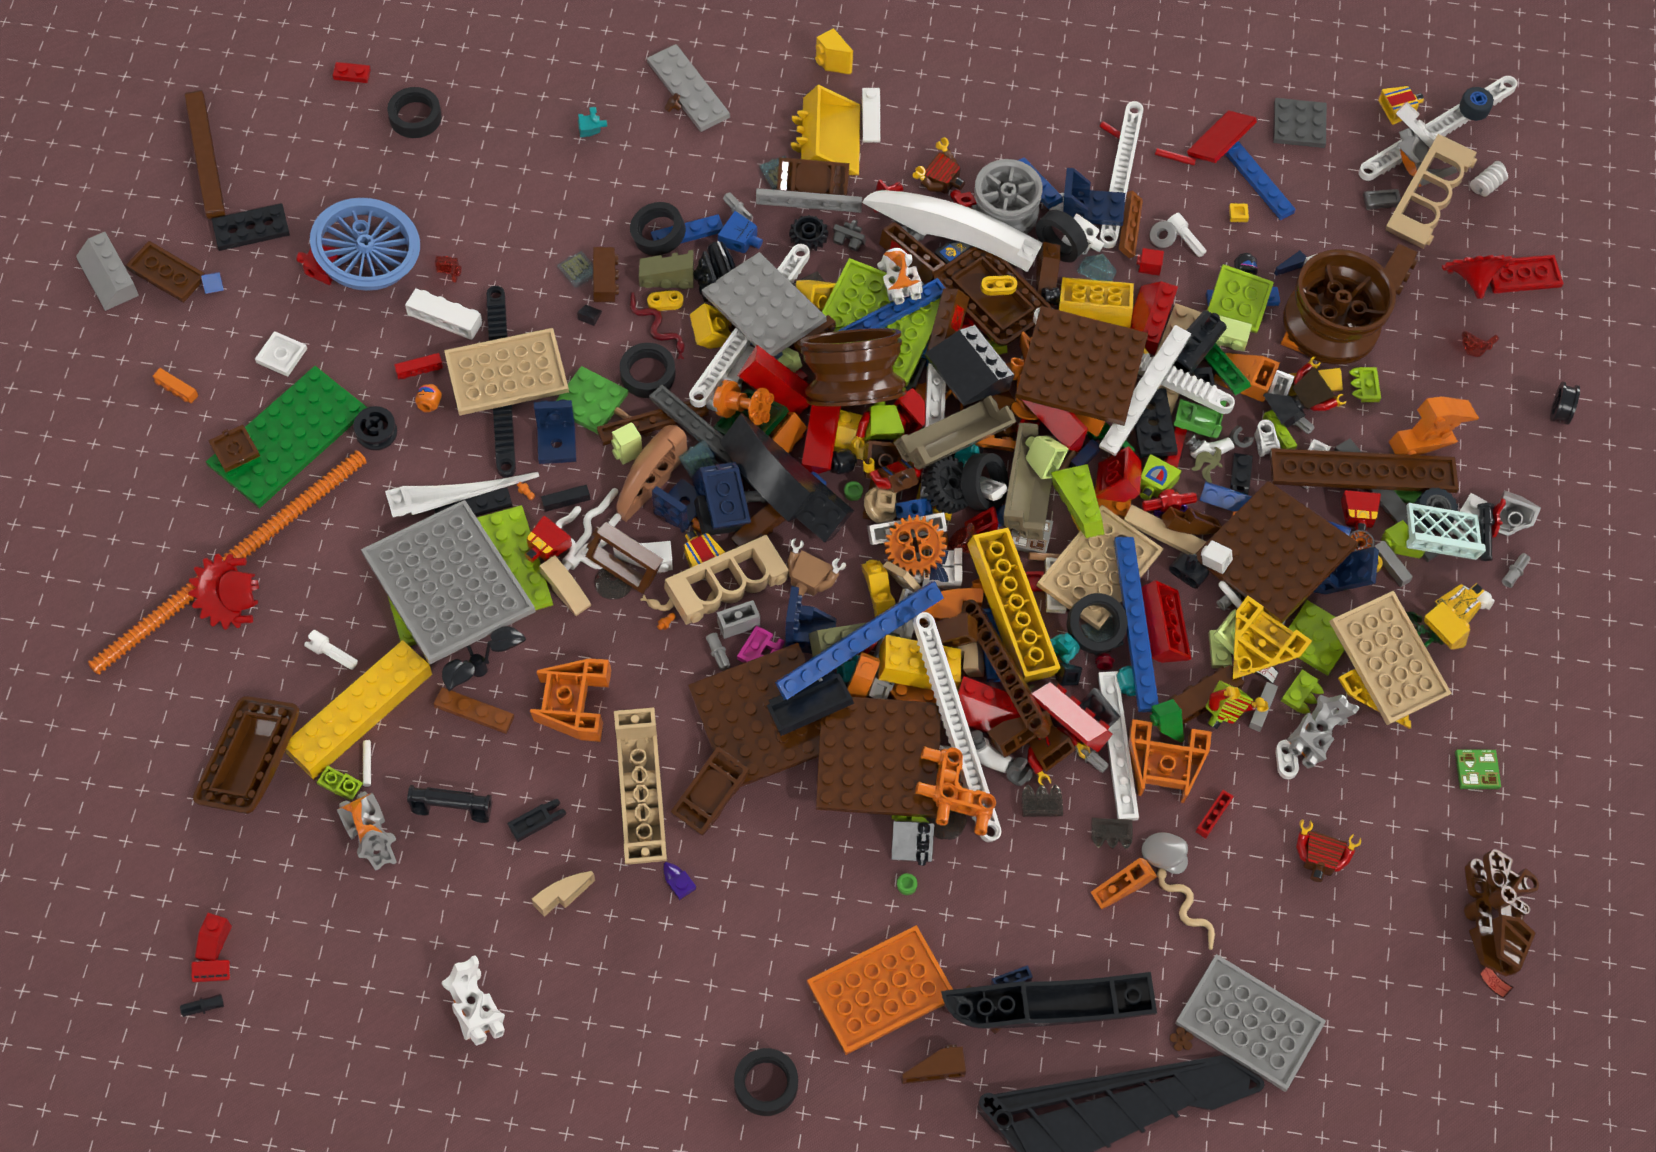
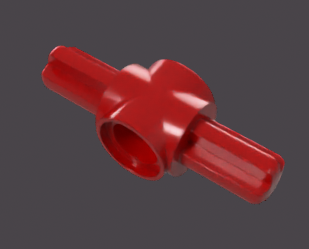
M1172 489L1162 491L1157 499L1143 501L1142 508L1144 511L1160 509L1164 513L1169 506L1180 510L1181 505L1196 503L1197 495L1194 492L1179 494Z

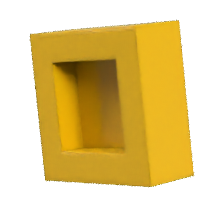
M1230 203V222H1248V204Z

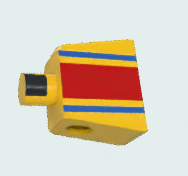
M1404 86L1382 89L1378 101L1391 124L1394 125L1403 121L1396 113L1404 103L1408 102L1417 111L1419 104L1423 103L1424 98L1421 93L1413 94L1410 87Z
M692 530L685 535L688 542L684 544V553L690 568L725 553L707 533L698 537L697 533Z

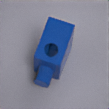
M734 211L718 234V241L723 242L726 248L741 253H746L750 246L759 249L763 243V239L757 237L756 224Z

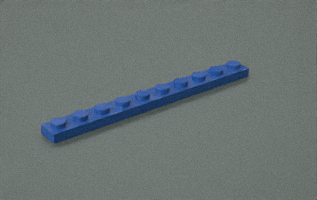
M1115 537L1114 547L1122 603L1128 621L1127 637L1138 712H1152L1151 706L1159 704L1135 541L1134 537Z
M931 581L776 681L775 684L783 699L787 700L942 600L944 597L936 582Z

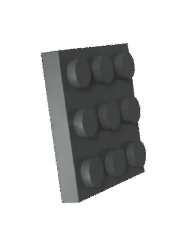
M1275 98L1273 143L1325 148L1327 103Z

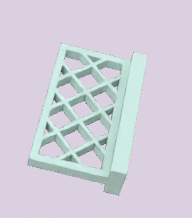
M1413 503L1406 505L1409 539L1406 541L1407 548L1477 560L1486 551L1485 544H1481L1478 515ZM1413 510H1417L1422 517L1418 519L1413 514ZM1429 514H1436L1440 520L1436 522ZM1446 517H1453L1457 523L1453 525ZM1424 518L1432 525L1429 529L1421 522ZM1463 520H1472L1473 527L1470 528ZM1441 521L1449 528L1447 532L1439 525ZM1460 524L1467 532L1463 535L1456 528L1457 525ZM1418 525L1425 533L1415 532V526ZM1435 528L1442 536H1435L1431 530ZM1452 531L1459 539H1452L1448 533ZM1470 534L1474 538L1475 543L1470 542L1465 536Z

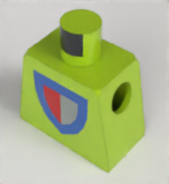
M1150 454L1141 475L1140 489H1142L1140 497L1143 500H1150L1152 496L1158 498L1162 491L1171 489L1178 482L1181 470Z

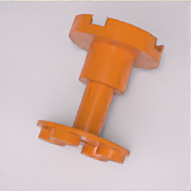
M724 380L722 381L724 384L721 387H717L713 398V406L717 408L718 412L716 414L718 416L729 418L736 411L741 412L744 409H748L749 419L755 425L769 421L774 395L769 393L767 389L759 388L750 399L747 398L745 393H741L740 387L735 381Z

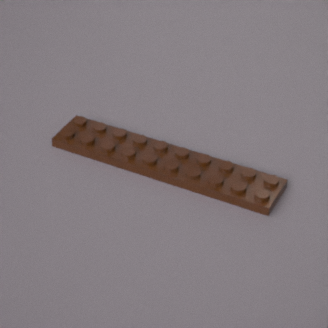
M1271 448L1270 450L1272 484L1421 492H1425L1430 488H1440L1448 493H1457L1459 490L1455 457Z

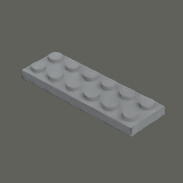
M677 44L647 58V63L672 95L678 93L681 96L678 103L682 105L683 110L700 132L730 118L729 111Z

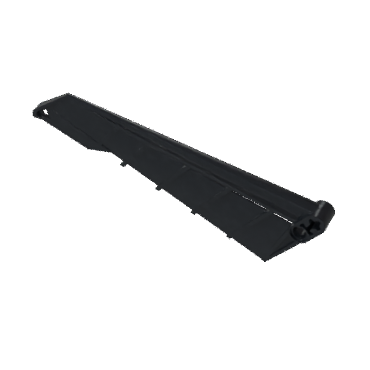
M1220 1055L997 1094L985 1093L980 1097L977 1110L991 1128L1015 1152H1094L1105 1146L1110 1148L1111 1143L1138 1130L1144 1133L1146 1131L1144 1127L1171 1114L1178 1118L1180 1115L1177 1112L1188 1106L1212 1111L1261 1092L1265 1084L1259 1076L1227 1056ZM1173 1076L1172 1078L1165 1079V1080H1161V1081H1158V1082H1154V1083H1150V1082H1149V1081H1154V1080H1158V1079H1162V1078H1166V1077ZM1250 1080L1255 1082L1257 1086L1249 1089ZM1141 1083L1144 1084V1086H1140V1087L1133 1088V1089H1130V1090H1126V1091H1123V1092H1119V1093H1116V1094H1113V1093L1111 1092V1091H1113V1090H1117V1089H1121V1088H1125V1087H1129V1086H1133V1085H1137V1084H1141ZM1100 1093L1107 1095L1077 1105L1072 1101ZM1063 1102L1069 1106L1042 1115H1037L1034 1112L1035 1109ZM985 1103H986V1104L991 1103L992 1106H991V1107H989V1106H988V1107H984V1104H985ZM1026 1112L1031 1117L1014 1122L1012 1115ZM997 1118H1005L1008 1124L1005 1126L998 1124Z

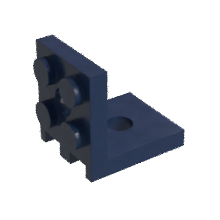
M562 399L559 401L534 402L538 432L539 464L576 462L575 420L572 400ZM555 442H560L562 444L559 448H554L552 446V444Z
M682 478L669 493L656 486L652 490L654 514L664 517L667 523L680 528V531L684 533L693 523L692 520L697 518L694 500L700 494L694 486ZM688 500L690 504L686 506L681 501Z

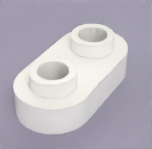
M1287 740L1280 741L1276 747L1277 770L1282 778L1293 779L1299 771L1298 756L1288 751L1291 744ZM1282 750H1287L1288 754H1284ZM1284 768L1290 769L1291 772H1286Z

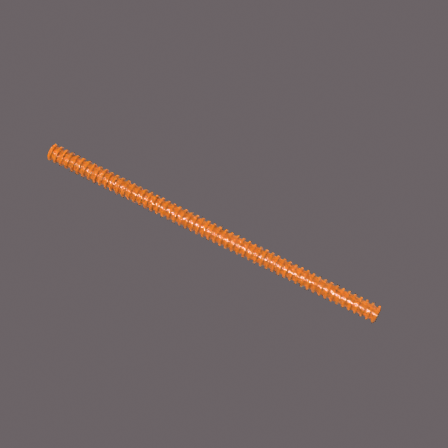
M355 450L354 454L349 455L350 458L346 457L345 461H341L340 465H336V469H331V473L327 472V476H322V480L319 479L318 483L313 484V487H308V491L305 490L304 494H300L299 498L296 497L294 499V502L291 501L290 505H286L285 509L282 508L280 510V513L277 512L276 516H272L271 520L268 519L266 521V524L263 523L262 527H258L257 531L254 530L252 532V535L249 534L248 538H244L243 542L238 543V546L235 545L233 550L230 549L229 553H225L224 557H222L224 561L228 554H233L234 558H247L246 556H250L251 552L256 551V548L259 549L261 544L264 545L265 541H269L270 537L273 538L275 536V533L278 534L279 530H283L284 526L287 527L289 525V522L292 523L293 519H297L298 515L301 516L303 514V511L306 512L307 508H311L312 504L315 505L317 500L320 501L321 497L326 496V493L329 494L330 490H334V486H339V482H344L348 475H353V471L356 472L357 468L362 467V464L365 465L367 462L362 453ZM187 583L186 587H182L181 591L176 592V595L173 594L171 599L168 598L166 603L163 602L162 606H158L157 610H153L152 614L147 615V618H142V622H137V626H132L133 629H129L127 634L123 633L122 638L118 637L117 642L113 641V645H108V649L104 648L103 653L99 652L98 657L94 656L92 661L89 660L88 665L100 675L101 671H105L107 666L110 667L112 662L116 663L117 658L121 659V655H126V651H131V647H136L135 644L141 643V639L145 640L146 635L150 636L151 631L155 632L156 627L160 628V624H165V620H170V616L174 617V613H179L180 608L184 609V605H189V601H194V597L188 595V592L196 587L191 583Z

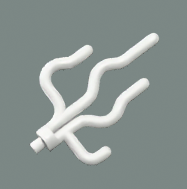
M613 488L598 507L586 513L583 519L585 532L575 543L571 538L572 546L562 560L564 567L568 571L569 569L574 570L580 561L594 569H602L601 566L585 557L589 550L586 548L588 543H585L592 534L591 519L605 511L617 496V488ZM574 507L570 514L559 519L556 525L562 528L564 525L571 523L581 512V507ZM616 513L608 523L615 527L620 521L621 515ZM601 539L598 546L604 547L608 543Z

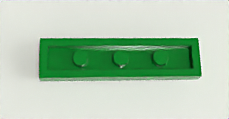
M1215 343L1203 359L1236 396L1251 387L1250 382Z

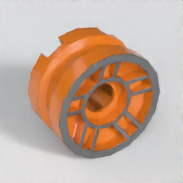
M1356 530L1349 535L1361 546H1357L1352 552L1374 547V538L1367 531Z

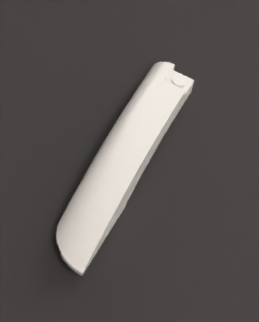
M881 190L869 194L862 202L924 236L930 234L975 246L1008 261L1026 272L1029 271L1043 244L1012 226L982 212L930 196Z

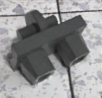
M853 220L851 224L845 222L844 227L835 224L833 228L835 232L833 242L843 245L845 238L850 240L848 248L856 252L861 244L865 245L866 239L865 235L860 234L862 228L857 226V220Z

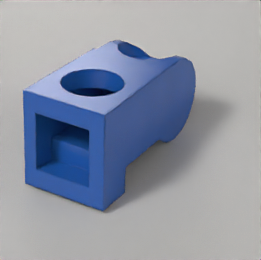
M923 498L895 503L897 519L908 518V515L916 517V515L926 516L933 514L932 505L930 504L931 500Z

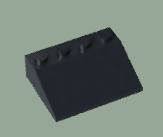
M975 325L957 331L925 353V357L963 406L985 399L990 395L994 396L1009 391L1014 377L1013 372Z

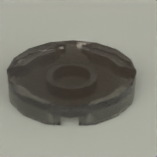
M951 810L947 825L937 824L936 818H926L929 823H934V836L942 840H952L960 836L965 830L967 822L966 814Z

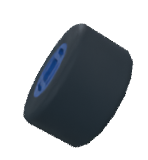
M1471 87L1463 94L1459 106L1460 112L1469 120H1483L1489 115L1494 99L1488 90L1481 87Z

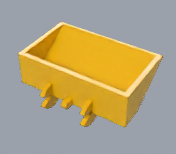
M817 85L803 97V110L797 111L799 117L792 116V121L798 125L797 132L801 133L802 137H796L798 143L791 142V148L801 153V159L850 163L849 175H859L860 104L823 86Z

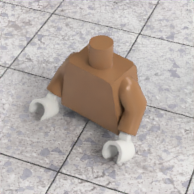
M796 538L791 541L793 550L790 551L787 562L791 585L799 587V595H802V597L805 592L815 596L818 592L831 588L839 576V570H844L846 564L843 562L838 568L837 563L840 560L838 558L834 559L832 565L802 550L799 553L798 551L803 547L804 542L801 540L800 546L796 547L794 544Z

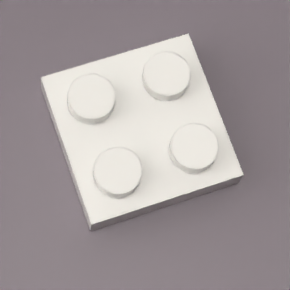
M274 331L255 358V361L288 377L306 352L307 346Z

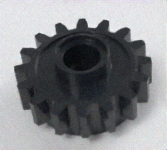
M801 216L798 220H794V224H791V229L789 230L790 241L794 243V246L804 244L809 248V251L811 248L817 251V246L823 248V243H827V224H823V220L818 219L817 216Z

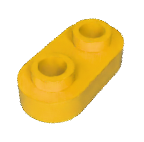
M1008 275L988 276L981 283V291L990 296L1013 294L1017 288V280Z
M679 291L653 292L648 296L647 304L649 308H655L658 311L676 310L683 306V295Z

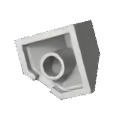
M1504 490L1501 498L1506 500V505L1500 512V521L1503 524L1500 525L1498 532L1509 536L1519 530L1534 526L1541 507L1522 496Z

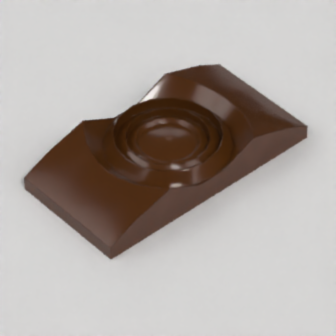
M779 157L777 190L847 196L850 163Z
M717 747L673 807L671 813L698 833L704 835L719 818L728 801L739 790L750 769L723 749Z

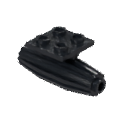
M717 241L709 244L707 251H703L698 261V266L694 270V279L698 282L699 293L702 295L704 302H708V299L702 294V289L711 283H715L717 279L736 268L734 260L723 242Z

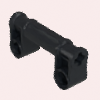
M414 785L409 786L407 802L410 805L411 812L414 814L429 815L430 806L468 810L471 819L479 823L489 822L493 803L492 795L480 796L472 792L431 787L426 789L415 788Z

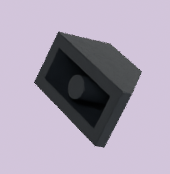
M1271 393L1263 395L1281 424L1287 428L1306 415L1303 411L1305 407L1299 399L1295 400L1291 396Z

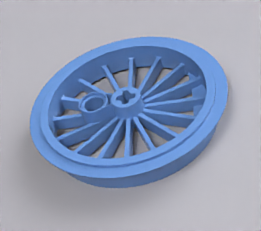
M352 198L331 205L317 217L310 233V246L318 264L329 277L339 284L357 290H378L393 285L413 268L420 252V238L410 218L395 206L377 199ZM357 215H368V223L364 220H358ZM353 216L354 223L352 229L343 218ZM375 216L383 219L370 236L371 217ZM338 222L350 236L332 228L331 225ZM387 222L395 226L392 230L376 238ZM325 232H329L344 241L323 238ZM398 232H401L404 236L403 239L382 242ZM322 244L342 248L324 251ZM407 245L408 251L389 249L387 247ZM347 254L333 263L327 258ZM386 255L405 257V259L400 263ZM362 257L359 276L350 274L349 272ZM365 257L372 275L371 277L362 276ZM354 258L345 271L338 268L341 264ZM371 259L382 270L383 275L376 276ZM379 259L396 267V269L390 272Z

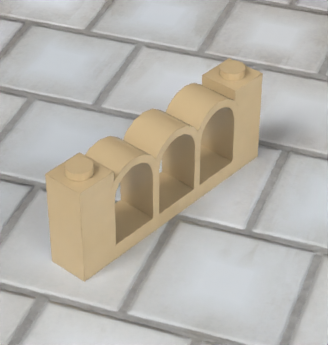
M1438 134L1390 218L1386 231L1422 249L1425 248L1426 244L1430 245L1434 238L1432 235L1433 229L1438 225L1440 210L1446 208L1450 203L1452 189L1462 182L1464 172H1467L1469 168L1473 169L1477 162L1475 158L1477 152ZM1438 158L1457 168L1459 177L1453 181H1447L1427 170L1433 159ZM1422 179H1425L1443 188L1447 193V198L1442 202H1433L1416 194L1415 191ZM1410 200L1432 210L1435 214V220L1429 224H1422L1403 215Z
M764 535L666 578L664 589L687 625L700 621L704 614L717 611L721 601L731 604L736 603L742 599L745 591L757 593L764 590L767 584L770 587L783 584L788 578L789 570L768 536ZM753 558L763 574V578L759 580L747 578L738 563ZM729 568L740 588L733 591L724 589L714 574ZM705 578L716 598L712 601L699 599L691 584Z

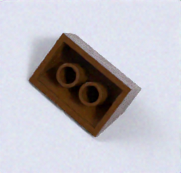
M865 440L863 461L866 464H870L869 458L874 459L875 470L903 460L894 443ZM864 471L865 478L871 479L870 473ZM920 476L919 478H917V479H918V483H921V476Z

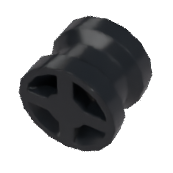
M1042 288L1041 296L1046 302L1059 305V288Z

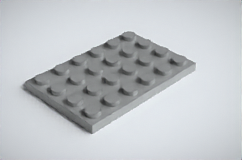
M760 252L717 279L715 283H711L702 289V294L755 347L759 345L773 357L827 321L826 316Z
M1216 954L1175 1024L1286 1092L1326 1020Z

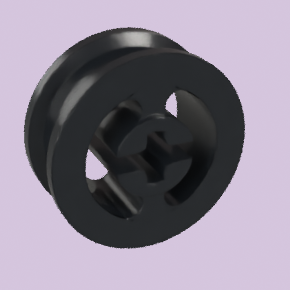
M1566 382L1560 383L1552 404L1551 421L1558 419L1564 421L1566 425L1570 424L1579 400V385L1571 387L1567 386Z
M379 406L368 407L362 410L354 420L353 426L358 442L366 449L382 450L390 446L396 439L397 426L395 419L386 408ZM382 421L388 424L387 429L384 428ZM365 427L367 428L369 436L363 433Z

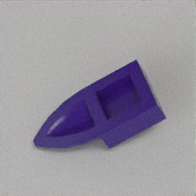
M664 863L665 879L679 900L696 890V885L685 870L683 871L674 864Z

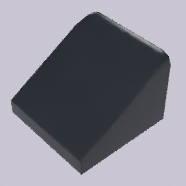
M585 305L577 313L578 320L595 326L602 311Z
M1059 662L1060 669L1055 677L1061 686L1078 685L1082 667Z

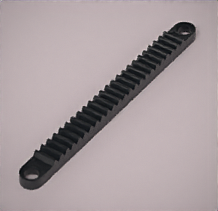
M495 285L491 286L486 293L489 341L508 337L505 292L502 287ZM493 293L501 294L499 298L491 297ZM512 405L493 408L496 466L498 474L506 478L513 476L516 472ZM504 464L511 465V468L507 471L501 469Z

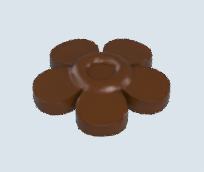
M1178 1027L1176 1034L1172 1033L1170 1035V1041L1176 1042L1174 1044L1176 1051H1181L1183 1048L1190 1050L1192 1048L1190 1040L1194 1036L1190 1032L1185 1033L1184 1028Z

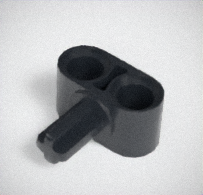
M1180 553L1169 566V571L1174 576L1195 589H1198L1209 575L1208 569L1198 562L1196 554L1187 555Z

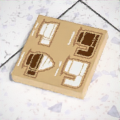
M889 561L883 565L903 589L907 588L916 592L922 588L906 570Z

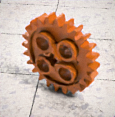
M908 515V521L901 518V524L894 523L896 529L889 528V532L892 535H886V539L889 541L884 543L885 547H888L885 550V554H891L887 557L888 561H893V564L896 566L898 565L907 572H912L913 577L916 576V572L923 576V571L925 570L930 574L931 567L935 570L937 569L936 562L942 564L940 557L946 556V553L942 550L947 549V545L942 543L946 542V537H941L944 534L943 530L937 531L939 524L933 526V519L926 522V516L919 520V516L916 515L915 520H912L911 516ZM911 530H914L916 543L918 546V552L921 559L920 562H918L916 558L915 547L913 546ZM920 532H926L928 536L926 538H920L918 534ZM906 535L909 537V540L902 542L899 538ZM928 549L932 551V554L924 556L922 552ZM910 553L913 555V558L905 560L903 556Z

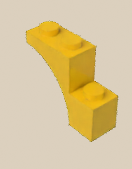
M869 560L865 564H861L870 591L874 614L877 617L893 607L895 599L890 592L887 570L880 561Z

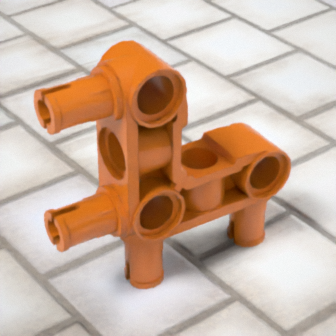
M924 746L920 758L937 762L938 764L936 784L933 786L918 781L915 794L930 797L936 802L938 807L937 824L947 825L951 810L976 817L975 834L986 835L988 821L992 817L993 809L996 806L995 797L980 790L973 791L962 788L958 782L959 773L963 765V755L959 749L952 747L948 750H935Z

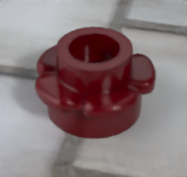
M1102 653L1096 657L1095 663L1098 669L1109 670L1113 667L1114 658L1109 654Z

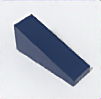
M1299 250L1277 266L1274 274L1278 276L1302 268L1307 256Z

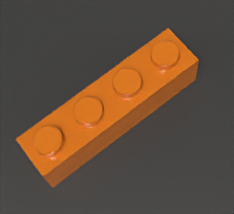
M159 368L153 375L154 382L158 386H163L166 391H171L173 395L179 396L184 402L191 404L198 397L196 389L162 368Z

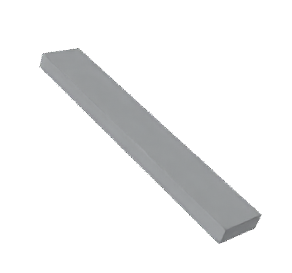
M758 188L756 190V204L859 213L862 209V197Z

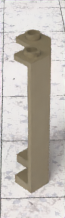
M990 395L983 401L919 431L901 436L894 444L902 459L906 462H913L914 467L920 470L1009 428L1016 420L1008 406L999 410L997 402Z
M1019 423L1004 511V526L1009 529H1016L1023 538L1043 540L1052 478L1041 479L1026 460V455L1030 449L1025 444L1026 440L1030 436H1042L1038 434V425ZM1045 435V436H1049V437H1051V438H1053L1054 440L1057 441V438H1056V437L1050 436V435Z

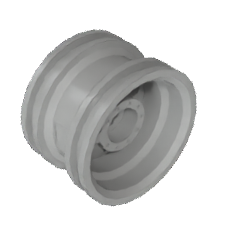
M1002 159L991 162L983 167L977 175L974 188V197L977 204L972 205V209L1028 234L1034 228L1038 219L1043 187L1041 178L1031 166L1021 161Z

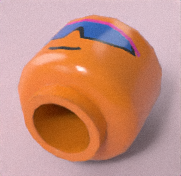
M433 384L422 385L415 397L417 407L423 412L435 411L442 398L441 391Z

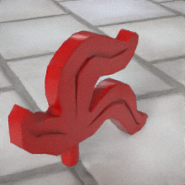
M1502 498L1500 503L1493 509L1495 524L1492 526V538H1496L1500 525L1503 524L1500 521V512L1506 505V500Z

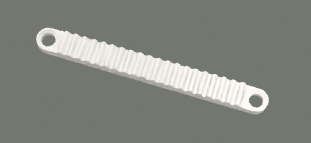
M1137 101L1129 102L1126 106L1109 192H1124L1127 194L1143 114V106ZM1135 108V109H1137L1139 112H1138V113H1132V112H1130V109ZM1102 225L1099 240L1105 243L1103 247L1112 248L1116 245L1120 226ZM1111 236L1113 240L1106 241L1104 237Z

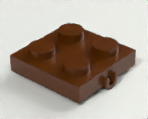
M243 424L230 431L226 429L222 431L221 435L208 440L225 473L260 457Z

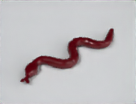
M632 292L630 298V309L638 316H655V321L650 328L653 338L659 341L677 340L676 350L679 353L677 359H684L682 353L684 352L685 345L682 337L677 333H658L657 329L663 318L661 312L655 308L637 309L635 294Z

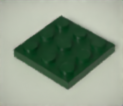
M746 389L743 393L747 395V398L751 399L754 391ZM773 401L769 421L757 426L769 435L789 412L788 408ZM744 409L741 412L736 411L729 418L721 417L713 428L719 431L722 436H725L741 413L749 419L748 409Z

